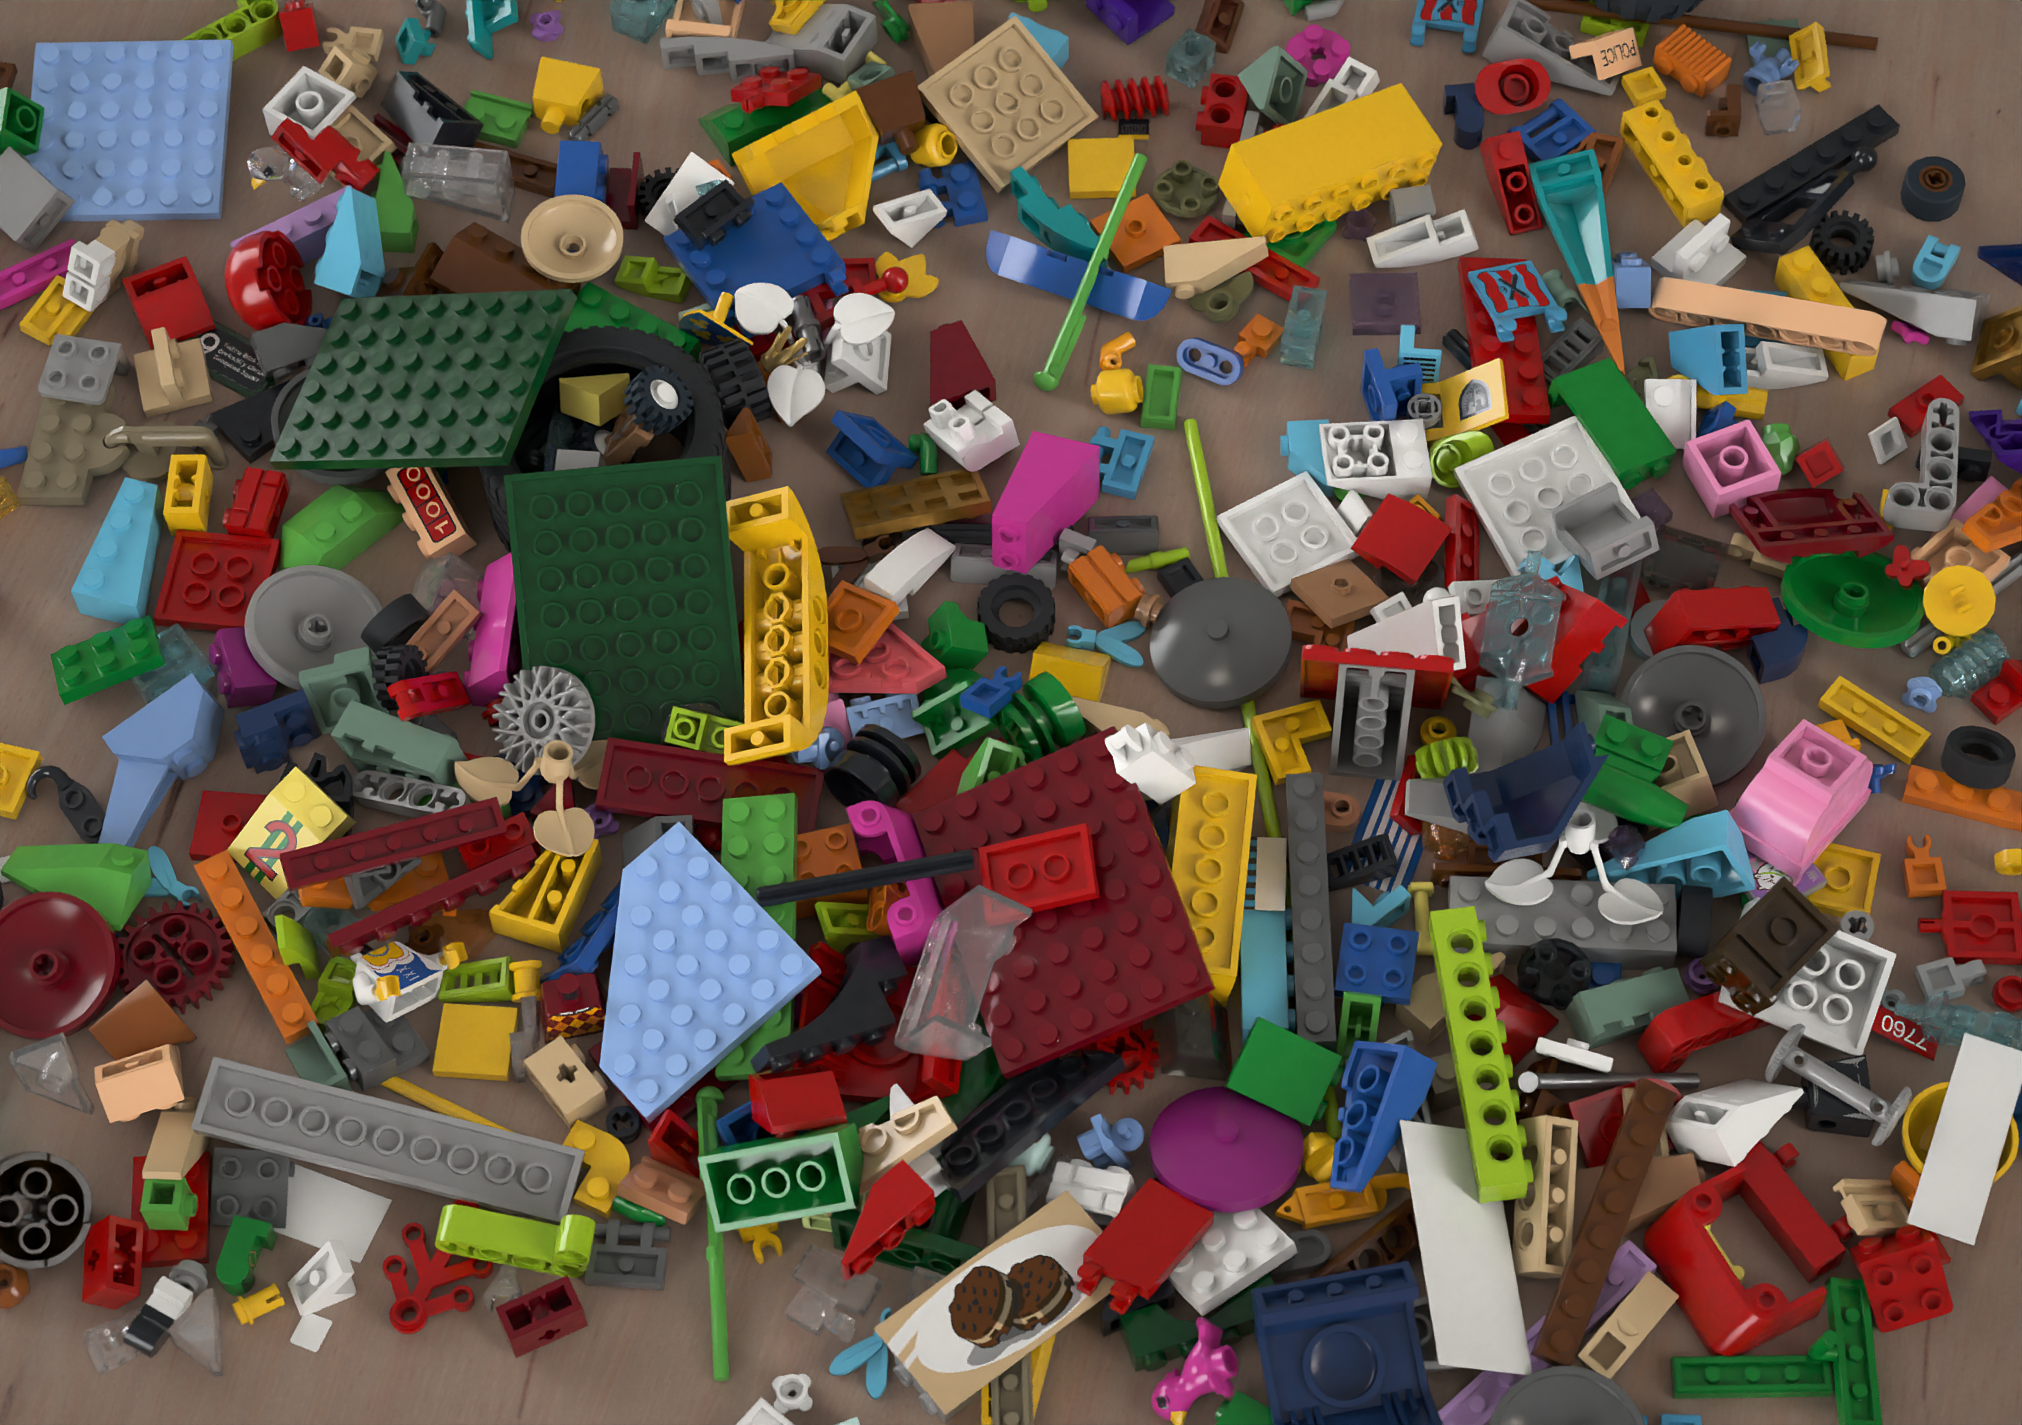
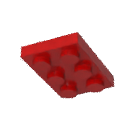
M1087 823L978 848L987 918L991 922L1100 898L1091 830Z
M210 1151L204 1152L185 1175L192 1193L197 1195L196 1215L190 1217L188 1230L149 1229L140 1211L145 1179H142V1171L147 1156L133 1157L131 1220L144 1223L142 1268L176 1266L182 1260H192L199 1264L209 1263L212 1156Z

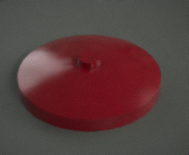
M39 892L13 901L0 911V1027L25 1039L50 1041L70 1036L88 1026L107 1006L119 978L120 951L111 925L95 907L78 897L66 893Z

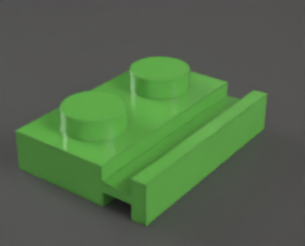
M476 90L471 91V98L469 101H466L463 107L484 124L477 139L515 149L518 148L529 126L530 117H533L535 113L532 104Z

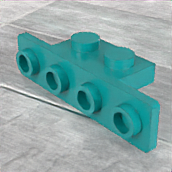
M466 0L467 9L465 10V15L469 26L468 42L475 52H479L487 60L494 57L492 33L519 21L517 0Z

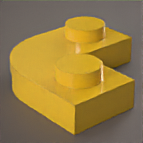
M577 1119L562 1145L585 1150L582 1167L589 1171L575 1193L573 1200L576 1205L608 1219L613 1212L612 1202L617 1196L619 1183L630 1172L629 1154L619 1139Z

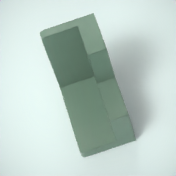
M314 1020L308 1022L307 1025L311 1035L285 1049L286 1055L301 1079L353 1092L346 1073Z

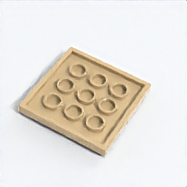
M1016 15L918 85L923 103L937 120L954 134L960 148L997 193H1000L1010 185V171L1022 166L1028 172L1066 144L1069 139L1074 138L1093 124L1099 117Z

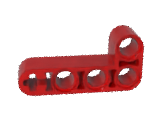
M1718 991L1671 1007L1658 1014L1642 1034L1636 1046L1653 1073H1673L1684 1064L1693 1051L1766 1027L1771 1023L1718 1002L1721 992Z

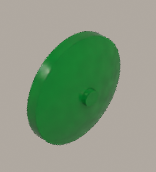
M1845 551L1842 554H1812L1809 557L1794 556L1792 563L1787 564L1781 581V597L1793 618L1812 633L1845 646L1869 649L1899 644L1910 638L1917 631L1925 611L1922 604L1924 592L1918 581H1914L1912 588L1908 590L1903 589L1897 578L1890 579L1885 573V567L1891 564L1893 560L1878 552H1873L1857 558L1853 551Z

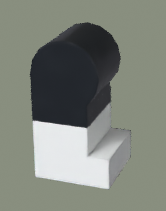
M162 1276L155 1285L153 1294L129 1326L123 1343L150 1358L154 1357L190 1311L193 1292Z

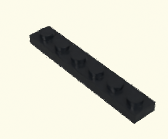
M1878 104L1724 196L1723 205L1743 224L1830 169L1839 170L1851 161V154L1855 148L1861 145L1875 148L1898 134L1900 125Z

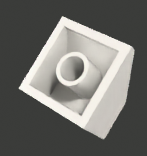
M303 66L262 109L269 134L273 135L277 127L288 117L292 122L300 124L306 130L308 137L313 140L344 112L356 99V94Z

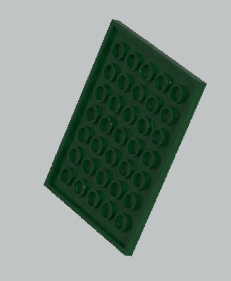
M571 289L342 298L269 462L276 470L509 466L577 300L576 295Z
M722 456L504 475L523 670H532L534 666L560 668L572 673L584 684L591 696L595 712V728L592 741L608 740L609 737L690 749L665 742L673 706L745 723L744 686Z

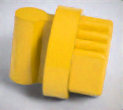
M1311 1132L1303 1139L1302 1167L1310 1177L1315 1178L1320 1184L1326 1183L1331 1178L1334 1147L1337 1141L1327 1132Z

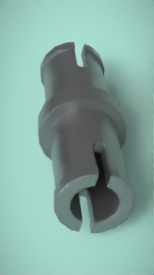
M803 295L795 296L792 298L794 304L792 312L795 323L793 326L794 335L797 339H807L806 345L802 348L803 353H808L804 356L806 362H809V360L811 363L821 361L826 356V352L819 335L821 331L820 323L814 318L809 297L805 296L804 298Z

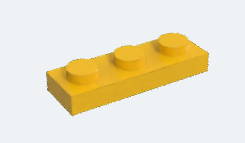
M1840 675L1820 698L1818 703L1820 709L1837 720L1842 718L1845 725L1908 765L1912 763L1931 737L1930 732Z

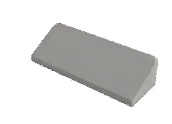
M955 544L956 549L951 557L950 579L953 582L989 585L990 581L1000 578L1001 575L1020 573L1021 575H1032L1037 580L1040 579L1050 590L1056 587L1059 564V551L1049 550L1025 574L992 566V545Z

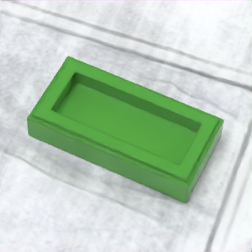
M1148 364L1141 415L1142 428L1175 430L1182 367Z

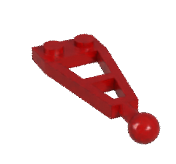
M893 266L883 273L882 278L862 284L858 277L846 279L843 282L849 291L837 297L847 296L852 293H864L872 296L886 290L894 294L901 293L907 288L909 277L903 268ZM827 283L820 284L799 294L803 295L804 298L805 296L809 297L810 305L815 315L814 318L819 321L821 326L820 332L835 324V306L826 310L822 300L837 298ZM736 325L731 327L733 330L737 331L742 335L741 331ZM792 329L791 334L793 336L794 341L796 342L799 339L795 337L794 331ZM774 331L765 335H756L749 339L754 342L753 346H749L756 362L761 361V356L773 345L776 339ZM786 340V342H785V344H784L782 350H784V349L790 347L787 340Z

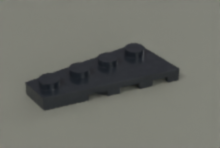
M290 380L210 413L213 416L211 422L220 426L219 432L249 464L276 447L272 435L271 414L276 398Z

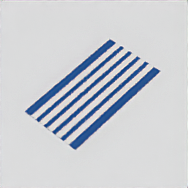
M1376 779L1351 845L1376 835L1388 833L1398 863L1397 874L1394 877L1362 885L1384 892L1389 891L1390 893L1400 885L1407 890L1433 823L1425 821L1421 834L1410 836L1389 817L1400 781ZM1381 854L1375 855L1377 862L1383 860ZM1366 857L1360 858L1363 868L1369 866ZM1351 861L1345 862L1348 872H1353L1354 869Z

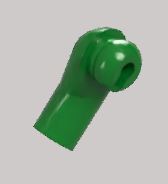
M921 432V435L911 434L909 436V450L913 453L920 452V475L937 474L938 449L936 444L927 433Z
M616 1196L612 1202V1210L632 1221L642 1224L643 1222H655L656 1226H663L667 1223V1217L622 1197Z

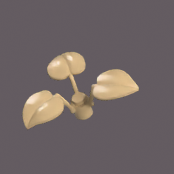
M561 740L550 741L544 746L542 758H535L533 766L519 782L518 770L513 768L514 765L510 761L499 757H481L470 761H455L454 772L460 788L471 800L478 802L497 797L499 805L504 806L511 801L512 791H520L537 770L540 769L546 781L556 784L557 811H544L537 816L533 825L535 839L549 851L568 857H577L587 852L591 847L595 828L592 818L584 809L577 807L563 809V783L569 776L570 779L578 778L580 783L587 788L598 789L607 740L591 741L585 755L575 766L572 764V747Z

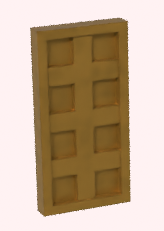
M965 468L840 493L842 507L855 540H869L877 538L879 535L894 532L904 533L911 531L913 528L928 525L939 526L948 521L963 518L973 519L982 514L992 513L991 499L978 470L970 472Z

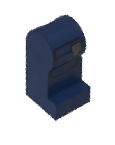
M1475 83L1444 85L1442 106L1444 114L1454 115L1455 144L1463 149L1476 148L1482 142L1484 116L1482 105L1478 102L1475 95Z

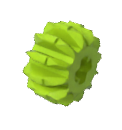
M1456 736L1424 745L1415 752V763L1421 779L1446 778L1452 770L1466 767L1468 775H1470L1479 768L1476 748L1473 746L1472 740L1465 736Z

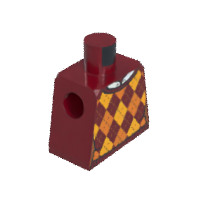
M567 973L556 980L546 981L541 984L539 1013L545 1044L551 1043L559 1036L567 1040L604 1032L608 993L595 973L581 975Z

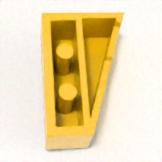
M594 838L588 851L577 857L560 855L546 849L534 862L535 866L531 871L512 886V891L499 905L496 904L489 911L493 932L562 953L602 862L599 840Z

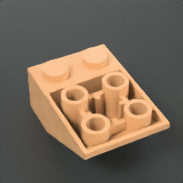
M167 1044L94 1067L95 1085L110 1123L119 1120L123 1122L131 1121L139 1117L141 1113L156 1108L159 1110L168 1109L175 1106L179 1101L185 1100L180 1049L176 1045Z

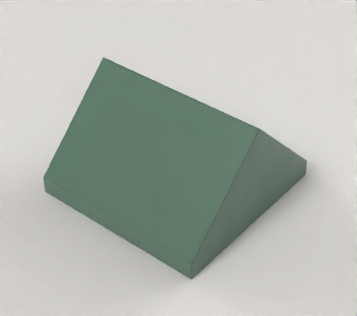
M1273 46L1237 76L1257 108L1276 124H1289L1296 121L1308 70L1280 46Z

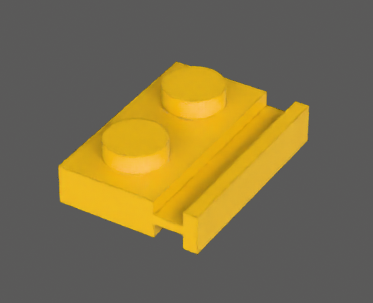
M56 275L20 322V331L50 346L53 343L55 334L75 337L96 308L89 312L63 297L65 278Z

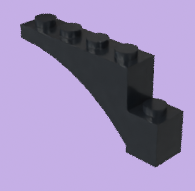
M890 935L857 944L844 959L847 966L844 976L824 1012L808 1025L787 1037L765 1044L750 1060L756 1074L770 1070L772 1074H778L789 1069L797 1062L803 1061L804 1065H809L822 1059L825 1054L834 1052L836 1056H840L853 1050L856 1045L865 1043L867 1047H871L887 1038L886 1033L896 1023V1020L885 997L895 993L899 989L897 985L908 975Z

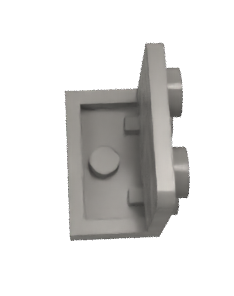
M55 334L38 385V391L43 397L101 405L106 399L113 375L127 376L130 362L120 343Z

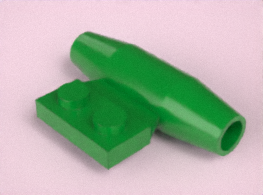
M1605 714L1594 739L1596 746L1595 757L1608 755L1581 801L1634 823L1665 830L1681 825L1689 805L1652 783L1660 777L1674 741Z

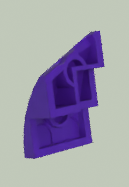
M2002 409L1969 411V420L1997 459L2008 467L2022 473V419L2003 420Z

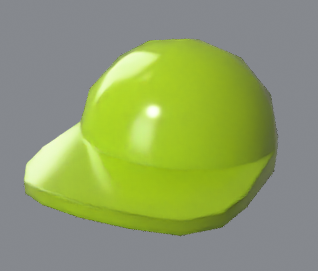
M1466 431L1445 436L1435 441L1428 450L1432 479L1447 488L1460 487L1454 476V469L1495 451L1492 440L1483 432Z

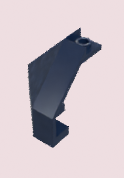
M1583 722L1576 724L1563 741L1494 770L1468 775L1466 767L1454 769L1443 781V786L1453 817L1458 823L1466 822L1469 825L1467 826V833L1479 846L1487 845L1490 848L1488 849V856L1495 863L1547 852L1559 839L1608 755L1595 757L1596 746L1594 738L1591 734L1587 733L1585 723Z

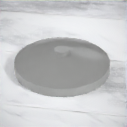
M317 565L290 567L273 574L256 589L245 616V637L254 659L271 677L290 688L300 691L303 690L299 682L300 671L334 663V654L368 646L361 639L362 631L383 608L378 599L365 585L342 571Z

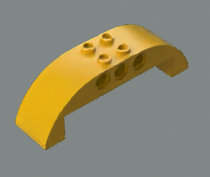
M788 486L726 501L729 539L744 551L745 724L724 729V762L727 765H739L804 750L817 740L826 717L829 693L828 610L825 582L810 526L799 501Z

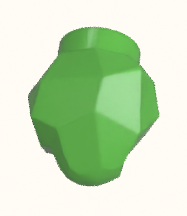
M1774 423L1764 426L1761 439L1782 472L1781 475H1785L1792 470L1794 459L1801 448L1798 439L1791 433L1790 425Z

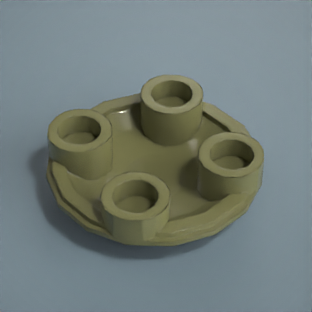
M1179 160L1173 164L1172 168L1167 169L1158 176L1153 185V196L1157 204L1170 214L1178 217H1196L1214 208L1219 199V180L1215 176L1209 175L1206 171L1193 167L1190 162Z

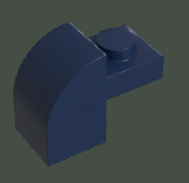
M1779 597L1772 598L1781 624L1774 631L1752 636L1747 651L1748 660L1759 684L1779 680L1792 674L1801 662L1807 642L1808 630L1801 624H1793L1792 615L1787 609L1783 608Z

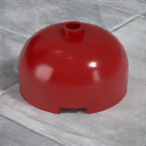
M266 230L243 238L233 247L225 264V287L230 303L240 319L256 331L282 323L305 326L308 323V318L311 316L312 291L311 289L305 290L303 277L300 272V268L305 267L304 262L294 244L281 231L271 232Z

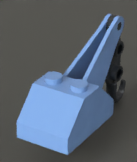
M191 673L102 736L112 753L119 758L106 814L89 789L71 779L60 767L52 765L38 768L29 777L27 783L29 797L31 800L37 799L35 791L37 783L43 778H51L57 785L60 808L82 840L88 844L116 843L133 847L175 779L186 780L189 777H195L201 774L206 769L207 764L214 760L225 711L214 695Z

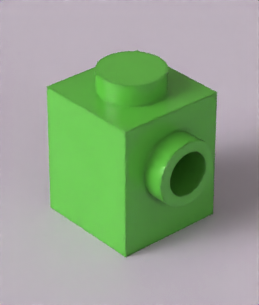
M185 1176L181 1180L145 1179L140 1211L149 1229L188 1230L190 1217L196 1215L197 1195L192 1193Z

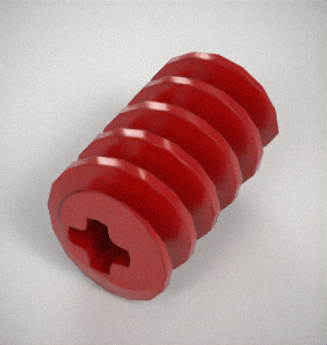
M1159 75L1154 76L1152 85H1150L1147 77H1141L1138 87L1134 78H1128L1126 88H1124L1120 79H1115L1113 89L1110 88L1108 81L1103 80L1101 83L1100 100L1103 121L1106 113H1109L1113 122H1117L1119 112H1123L1126 121L1130 120L1132 110L1136 111L1139 119H1143L1145 109H1149L1152 118H1156L1158 108H1162L1165 116H1169L1168 87L1166 81L1163 84Z

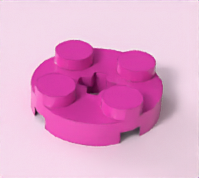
M1312 24L1290 39L1286 46V52L1308 70L1305 86L1318 87V83H1326L1329 78L1334 80L1347 58L1350 57V44L1339 34ZM1312 55H1322L1324 60L1318 58L1314 61L1312 60Z

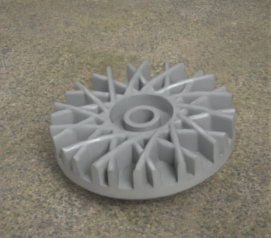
M534 666L532 670H521L520 675L516 674L513 676L516 681L514 683H505L503 685L505 691L499 692L500 696H504L502 704H494L493 706L499 712L492 715L494 719H499V728H492V732L500 733L494 739L504 746V749L499 750V753L506 755V761L516 764L513 768L527 773L533 766L535 758H542L544 746L548 742L561 740L572 747V764L575 766L588 750L594 734L595 712L588 690L575 675L560 668ZM540 769L534 775H542Z

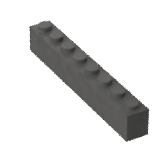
M1323 773L1286 774L1298 1036L1337 1054Z

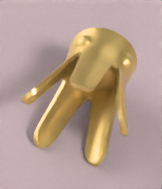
M790 325L782 333H778L771 348L761 356V363L766 372L772 373L777 367L789 365L808 354L805 352L791 359L806 345V338H801L790 347L782 350L792 331Z

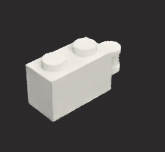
M1146 722L1136 729L1126 725L1114 735L1105 738L1106 747L1113 755L1117 774L1131 784L1136 782L1142 792L1160 805L1196 784L1193 771L1195 762L1190 752L1186 748L1178 747L1164 732H1158Z

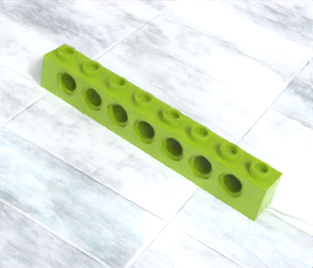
M1475 906L1430 911L1429 934L1479 1204L1526 1198L1528 1183H1533V1170L1530 1159L1524 1160L1522 1148L1527 1146L1524 1125H1517L1515 1113L1520 1112L1517 1089L1510 1090L1508 1078L1513 1077V1067L1510 1054L1503 1055L1501 1043H1506V1030L1504 1021H1497L1495 1009L1500 1008L1497 986L1490 987L1488 975H1493V963L1490 952L1484 953L1482 942L1487 941L1484 919H1477ZM1457 947L1467 948L1469 952L1458 953L1453 949ZM1468 980L1474 982L1476 985L1473 987H1465L1461 985L1460 982ZM1476 1014L1481 1016L1483 1019L1480 1021H1471L1468 1018H1466V1016ZM1483 1048L1489 1054L1480 1056L1475 1054L1473 1050ZM1482 1083H1491L1495 1085L1496 1088L1493 1090H1484L1481 1087H1479V1085ZM1495 1117L1503 1123L1500 1125H1490L1485 1120ZM1501 1152L1507 1154L1510 1158L1505 1161H1499L1493 1158L1492 1155Z

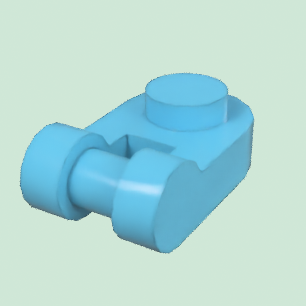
M1929 234L1912 267L1911 279L1916 286L1929 290L1939 288L1944 283L1952 266H1954L1961 247L1954 244L1948 246L1940 243L1939 238Z

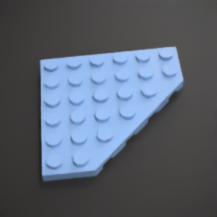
M680 822L676 823L622 870L599 1066L603 1073L649 1123L822 973L819 966Z

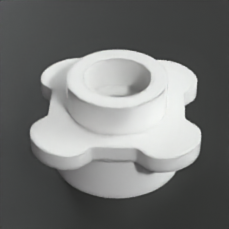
M788 1374L776 1377L772 1382L777 1398L774 1402V1408L781 1414H786L789 1410L796 1409L802 1412L810 1410L813 1405V1401L808 1393L811 1379L805 1374ZM795 1391L796 1395L790 1397L789 1392Z

